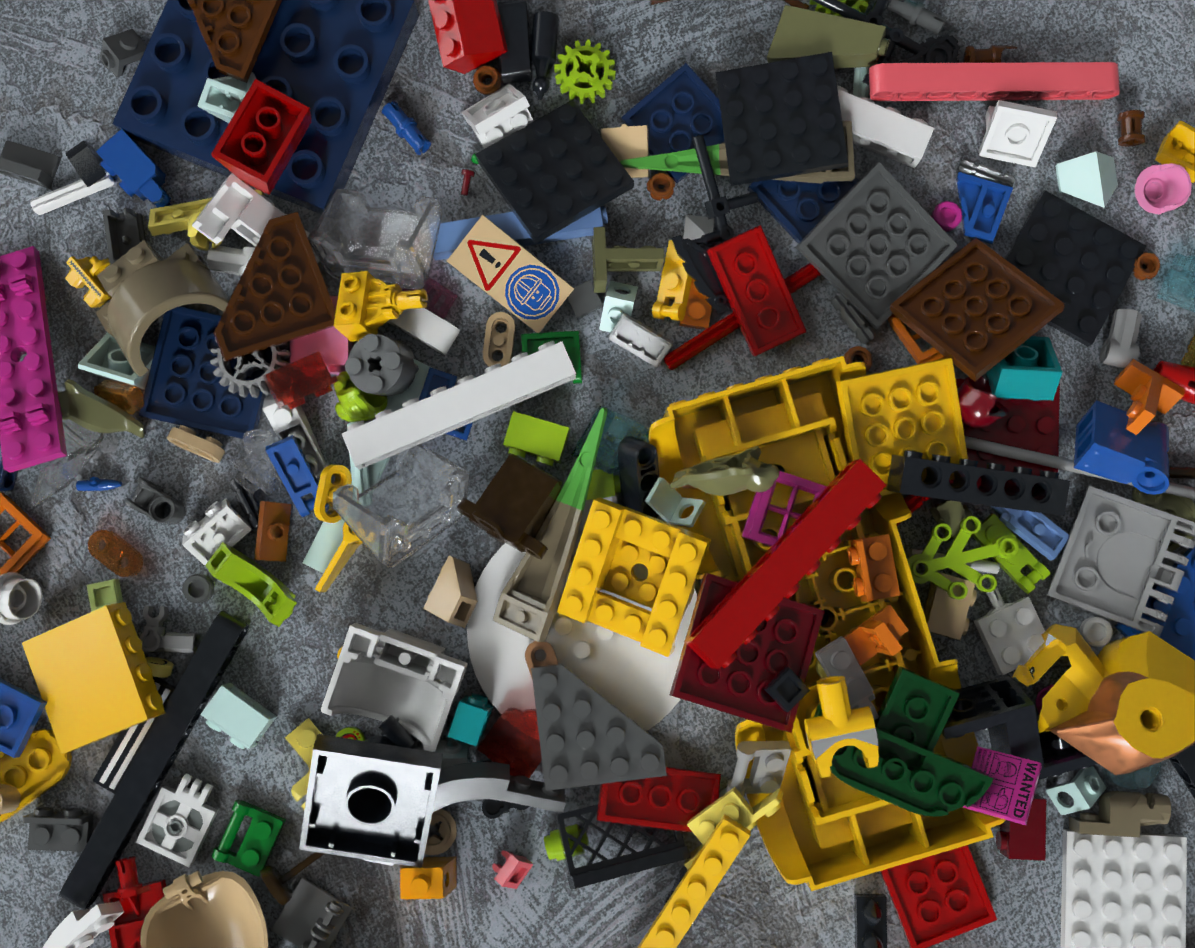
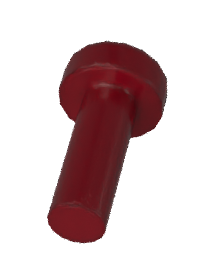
M462 169L461 175H464L461 195L468 196L471 177L475 176V172Z

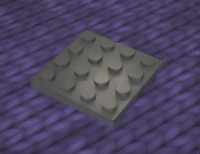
M878 162L873 165L795 248L861 313L874 329H878L893 314L890 311V304L933 272L958 245L889 171Z

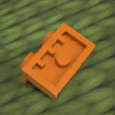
M890 535L850 540L851 547L847 548L850 565H855L857 578H853L855 595L857 597L860 596L862 602L901 596Z

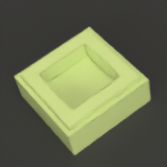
M119 579L87 585L91 612L106 605L123 602Z

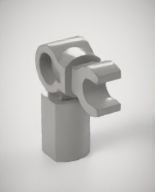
M152 606L144 607L143 617L147 623L143 627V633L139 638L143 651L158 653L162 650L174 653L196 652L200 642L198 633L167 632L164 634L165 627H163V622L168 617V607L160 606L157 617L152 615Z

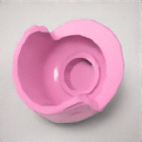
M1178 164L1152 165L1144 169L1137 177L1135 197L1139 205L1149 213L1159 215L1175 210L1184 205L1191 194L1192 183L1190 175L1184 167Z

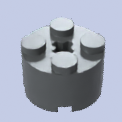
M367 334L360 339L351 349L348 360L345 363V370L358 389L379 396H393L403 393L412 384L416 373L413 360L415 358L411 349L399 340L379 334Z

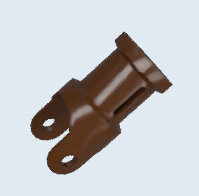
M992 45L988 49H974V46H967L964 52L963 63H1001L1002 51L1004 49H1018V47Z

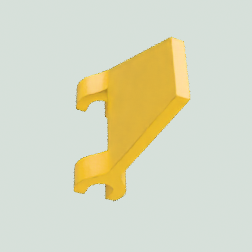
M352 518L347 519L343 525V541L315 590L326 592L359 545L373 541L377 536V531L371 529L369 532V530L363 527L365 523L361 520L356 522Z

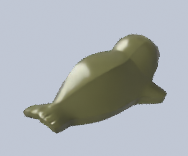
M68 379L64 383L66 391L58 392L62 420L69 419L97 433L127 431L138 437H145L144 425L118 406L87 391L75 381Z
M755 446L739 454L711 459L675 473L670 488L675 489L691 485L705 493L718 496L730 495L746 489L753 492H764L773 486L780 473L777 466L765 464L758 460L761 450L758 446Z

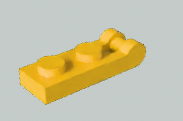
M672 240L668 242L657 300L652 307V316L654 319L670 317L671 320L682 321L686 312L692 278L686 273L682 265L685 262L678 256ZM670 299L675 300L672 306H669Z

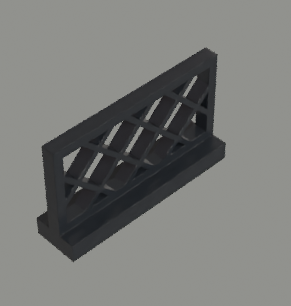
M598 804L555 815L569 876L567 878L570 889L588 886L691 858L688 846L684 844L682 832L673 830L676 842L664 844L655 838L660 828H655L650 835L637 825L627 824L631 829L625 840L621 842L609 834L615 823L610 822L604 831L591 822L598 811ZM591 812L588 819L581 816L582 814ZM576 817L585 823L577 838L566 832L564 819ZM588 826L603 835L595 850L580 841ZM635 830L649 839L644 849L638 852L627 845ZM606 838L621 846L616 856L611 859H607L598 853ZM568 839L574 842L571 849ZM653 842L659 845L657 847L650 848ZM579 845L592 853L585 866L575 868L572 854ZM624 849L630 852V854L621 856ZM595 857H598L599 859L603 860L600 862L593 863Z

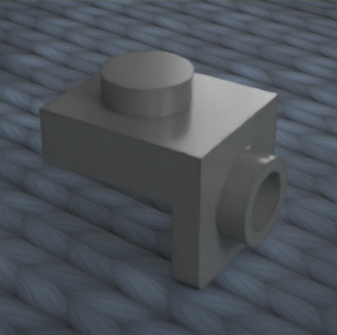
M130 29L103 38L100 59L105 68L110 69L115 77H120L123 74V66L141 60L147 46L134 29Z

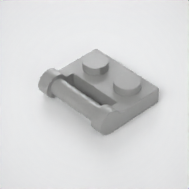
M740 742L736 750L738 758L733 778L729 780L726 792L736 787L743 796L744 794L773 793L779 789L791 753L789 742ZM754 758L750 776L745 778L749 762Z

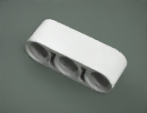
M425 308L406 309L399 315V318L387 321V323L445 356L460 332L457 327Z

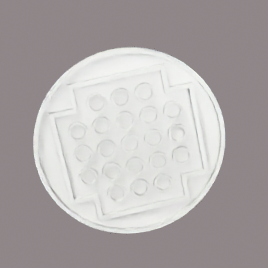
M505 543L490 559L475 586L478 602L467 623L468 649L475 675L490 702L514 726L539 740L533 680L525 660V651L529 644L535 640L493 621L501 592L526 552H520ZM573 562L570 563L569 570H568V574H567V578H566V582H567V579H568V576H569V573H570L571 566H572V563H573ZM636 564L634 574L639 579H646L648 569L643 564ZM604 589L600 591L613 597H616L618 599H621L623 601H626L628 603H631L633 605L652 611V608L639 604L617 594L611 593ZM694 591L676 636L674 652L669 657L641 647V642L589 621L582 623L559 613L554 614L546 641L553 646L559 664L564 665L641 728L648 731L668 715L680 701L679 698L669 694L698 596L696 591ZM539 649L536 651L535 657L537 660L543 661L546 658V653L544 650Z

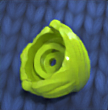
M346 371L336 376L333 386L339 402L336 403L335 410L341 419L347 422L369 421L387 407V396H379L361 391L353 384Z

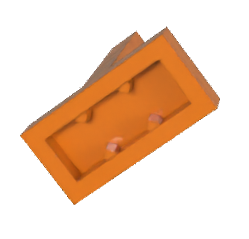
M1132 359L1114 381V385L1131 395L1130 399L1133 400L1126 414L1129 417L1126 429L1135 435L1156 416L1157 411L1165 415L1184 396L1185 392L1184 388L1135 359Z
M886 605L843 637L861 666L877 653L890 656L897 654L903 649L898 640L909 630L892 606Z

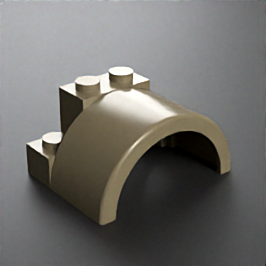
M143 240L97 275L105 291L112 298L110 302L106 303L96 312V315L104 329L115 338L130 366L139 377L149 371L141 359V341L146 330L158 317L173 308L194 303L212 305L224 312L230 300L210 269H208L202 257L189 243H186L164 260Z

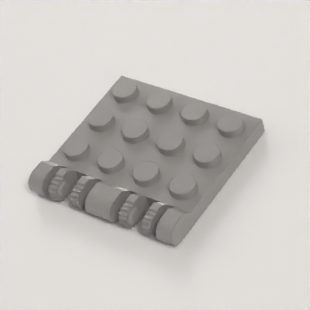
M1088 486L1046 596L1138 631H1150L1160 638L1164 626L1143 619L1141 616L1144 614L1166 622L1167 614L1160 610L1146 607V603L1149 597L1165 604L1173 603L1174 597L1156 591L1152 587L1155 584L1171 591H1178L1184 571L1163 564L1162 561L1164 558L1168 561L1187 566L1188 558L1181 554L1167 551L1170 541L1184 548H1194L1195 541L1173 532L1175 530L1195 537V522Z

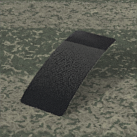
M84 141L66 152L67 158L87 187L92 186L106 176L105 171Z

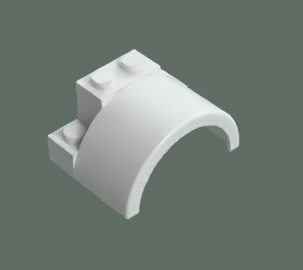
M354 623L350 625L321 707V712L330 716L335 714L360 715L382 722L390 715L395 719L398 717L400 719L398 722L408 733L422 742L424 750L435 752L454 696L459 691L468 663L444 655V647L397 630L389 629L383 633Z

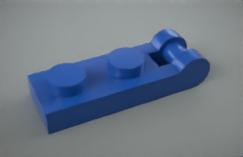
M291 435L266 446L265 451L299 514L305 517L314 510L319 482L294 435ZM312 493L314 497L308 500L303 498L304 495Z

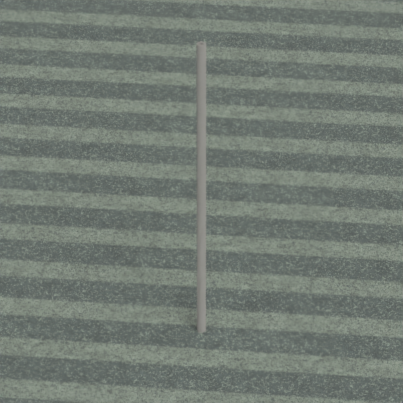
M965 436L966 448L1113 481L1075 469L1074 460ZM1169 482L1168 489L1163 492L1195 500L1194 487Z

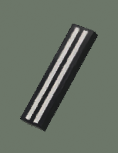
M153 677L157 691L162 697L163 707H165L175 687L158 677ZM159 716L121 731L95 775L93 782L116 794Z

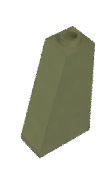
M785 5L767 55V61L770 63L832 52L834 69L871 67L878 64L880 56H886L890 39L886 38V26Z

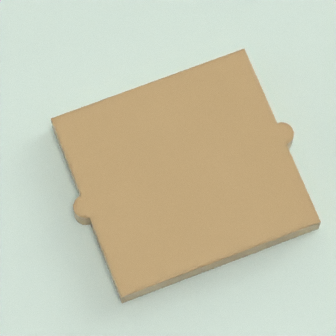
M622 124L621 127L601 128V138L619 162L621 160L649 156L648 125L628 127L626 124ZM625 168L631 178L650 177L649 169Z

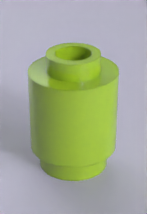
M578 824L566 827V832L577 838L582 830ZM558 829L550 831V835L544 836L549 860H564ZM585 832L580 841L589 846L587 832ZM568 839L571 849L574 842ZM578 845L572 857L585 854V849Z

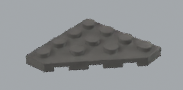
M557 664L531 668L545 791L667 776L663 744L655 737L651 736L564 665Z

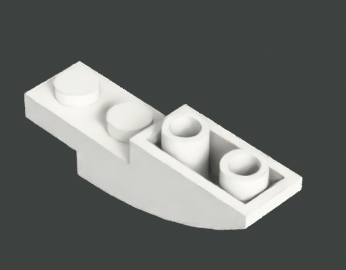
M120 901L97 904L92 909L72 911L53 931L42 948H86L94 943V938L99 933L110 929L114 925V921L124 913Z

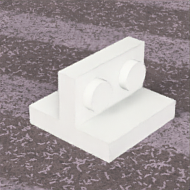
M510 83L461 112L466 122L475 132L483 149L525 128L534 121L528 110L530 105L526 97Z
M998 100L996 107L989 106L986 112V133L979 148V156L1036 167L1057 119L1056 111Z

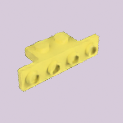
M734 787L691 818L687 826L702 844L690 852L691 858L685 860L684 866L687 870L724 814L747 829L752 830L758 823L757 819L764 814L769 817L780 809V802L783 796L780 788L754 807H751L736 787Z

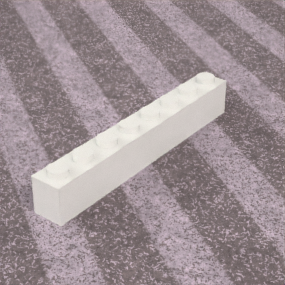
M554 341L547 342L538 347V352L528 355L527 352L518 354L507 365L502 367L500 363L492 365L484 370L485 374L476 378L473 375L463 377L457 381L458 385L447 389L446 386L439 387L431 391L428 398L423 400L413 398L402 404L403 408L392 412L391 409L379 412L375 415V420L368 423L358 421L347 427L348 431L341 434L355 467L360 470L576 379V372L563 342L557 344Z

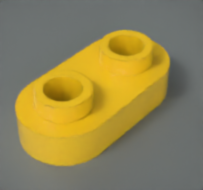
M331 464L326 466L321 472L314 503V513L320 521L336 523L345 514L352 478L349 469L343 465ZM334 474L335 480H334V482L332 483V482H331V477H332V475ZM328 503L329 509L326 512L325 505Z

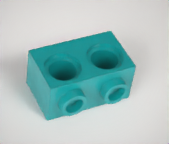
M472 693L471 696H465L458 703L447 737L477 746L483 739L494 705L487 703L488 698L479 694Z

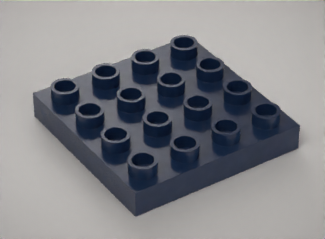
M167 0L112 124L118 130H124L132 139L228 177L232 172L213 158L211 153L229 123L197 106L207 78L215 79L227 77V75L221 74L217 70L188 1ZM414 0L281 1L252 72L257 80L310 107L311 124L277 181L271 195L332 218L418 20L419 13Z

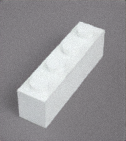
M837 86L842 121H852L853 144L915 168L923 157L934 128L928 126L927 122L922 119H911L901 115V112L895 108L881 107L868 97L854 96L849 94L845 88Z

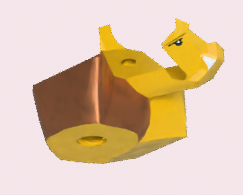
M1053 624L1041 634L1044 639L1043 644L1024 665L1017 666L1012 678L1016 677L1018 681L1028 687L1035 684L1061 656H1068L1071 667L1042 698V709L1037 721L1039 733L1051 731L1114 775L1128 774L1174 757L1195 743V660L1150 631L1111 641L1102 648L1097 656L1076 628Z

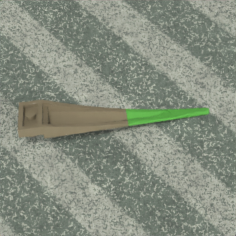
M842 121L848 167L771 180L820 184L830 181H853L855 178L852 121ZM725 143L707 146L714 175L729 176ZM695 149L620 161L625 168L702 174Z
M605 407L600 409L563 488L535 539L548 548L547 552L541 560L526 552L501 592L494 613L493 621L537 642L546 641L554 614H558L557 609L564 591L608 413Z

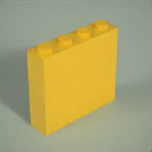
M125 602L106 605L22 642L42 700L47 702L45 710L61 755L165 714L162 697L157 691L152 677V670L145 658L141 640L137 636L132 622V615Z

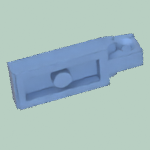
M991 506L998 514H1001L999 519L1005 526L1050 561L1056 559L1069 539L1070 535L1042 513Z

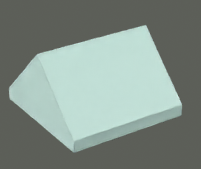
M107 332L78 363V368L145 390L156 346L141 342V359L149 371L139 377L130 366L115 338Z

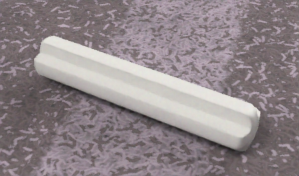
M104 170L106 176L90 187H87L83 180L80 179L36 197L30 201V204L35 213L42 215L111 187L115 184L114 179Z

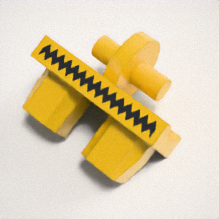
M71 256L66 262L71 269L65 279L75 288H83L85 285L89 288L83 300L92 308L101 307L108 300H111L112 297L105 291L97 277L99 273L110 265L109 259L100 261L96 256L92 258L84 257L82 259H76L74 256Z

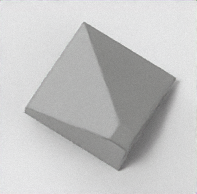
M686 215L683 239L694 240L701 238L704 234L713 232L714 218L708 219V217ZM702 243V244H698V245H700V246H710V247H711L712 243L706 244V245H704V244Z

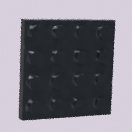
M832 52L715 72L731 186L848 167Z
M573 100L475 154L477 162L535 244L634 188V180Z
M1044 190L1005 259L1065 303L1064 310L1047 324L1089 347L1094 343L1132 274L1136 259L1143 254L1146 245Z

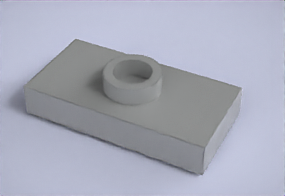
M624 312L608 335L609 340L655 367L659 366L673 345V341Z

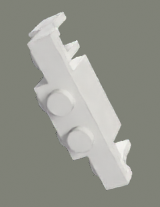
M232 173L225 179L211 201L206 204L192 224V227L215 244L221 242L231 228L256 247L268 221L287 214H284L275 207L273 201L268 197L258 194ZM305 230L318 263L328 247Z

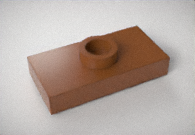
M260 501L254 560L286 562L292 504Z

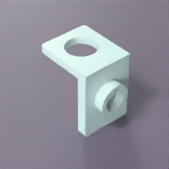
M610 281L605 297L600 330L611 332L623 312L629 316L632 315L638 290L637 286ZM615 290H625L629 292V294H620Z
M658 477L645 500L665 522L686 527L694 526L706 504L703 500L682 497L675 489H671L670 484L661 477ZM694 506V510L689 517L681 518L683 511L687 507Z
M1092 765L1089 768H1081L1070 782L1048 787L1046 792L1059 813L1066 815L1090 809L1105 791L1106 786ZM1066 792L1071 795L1074 804H1064L1059 799L1058 793Z

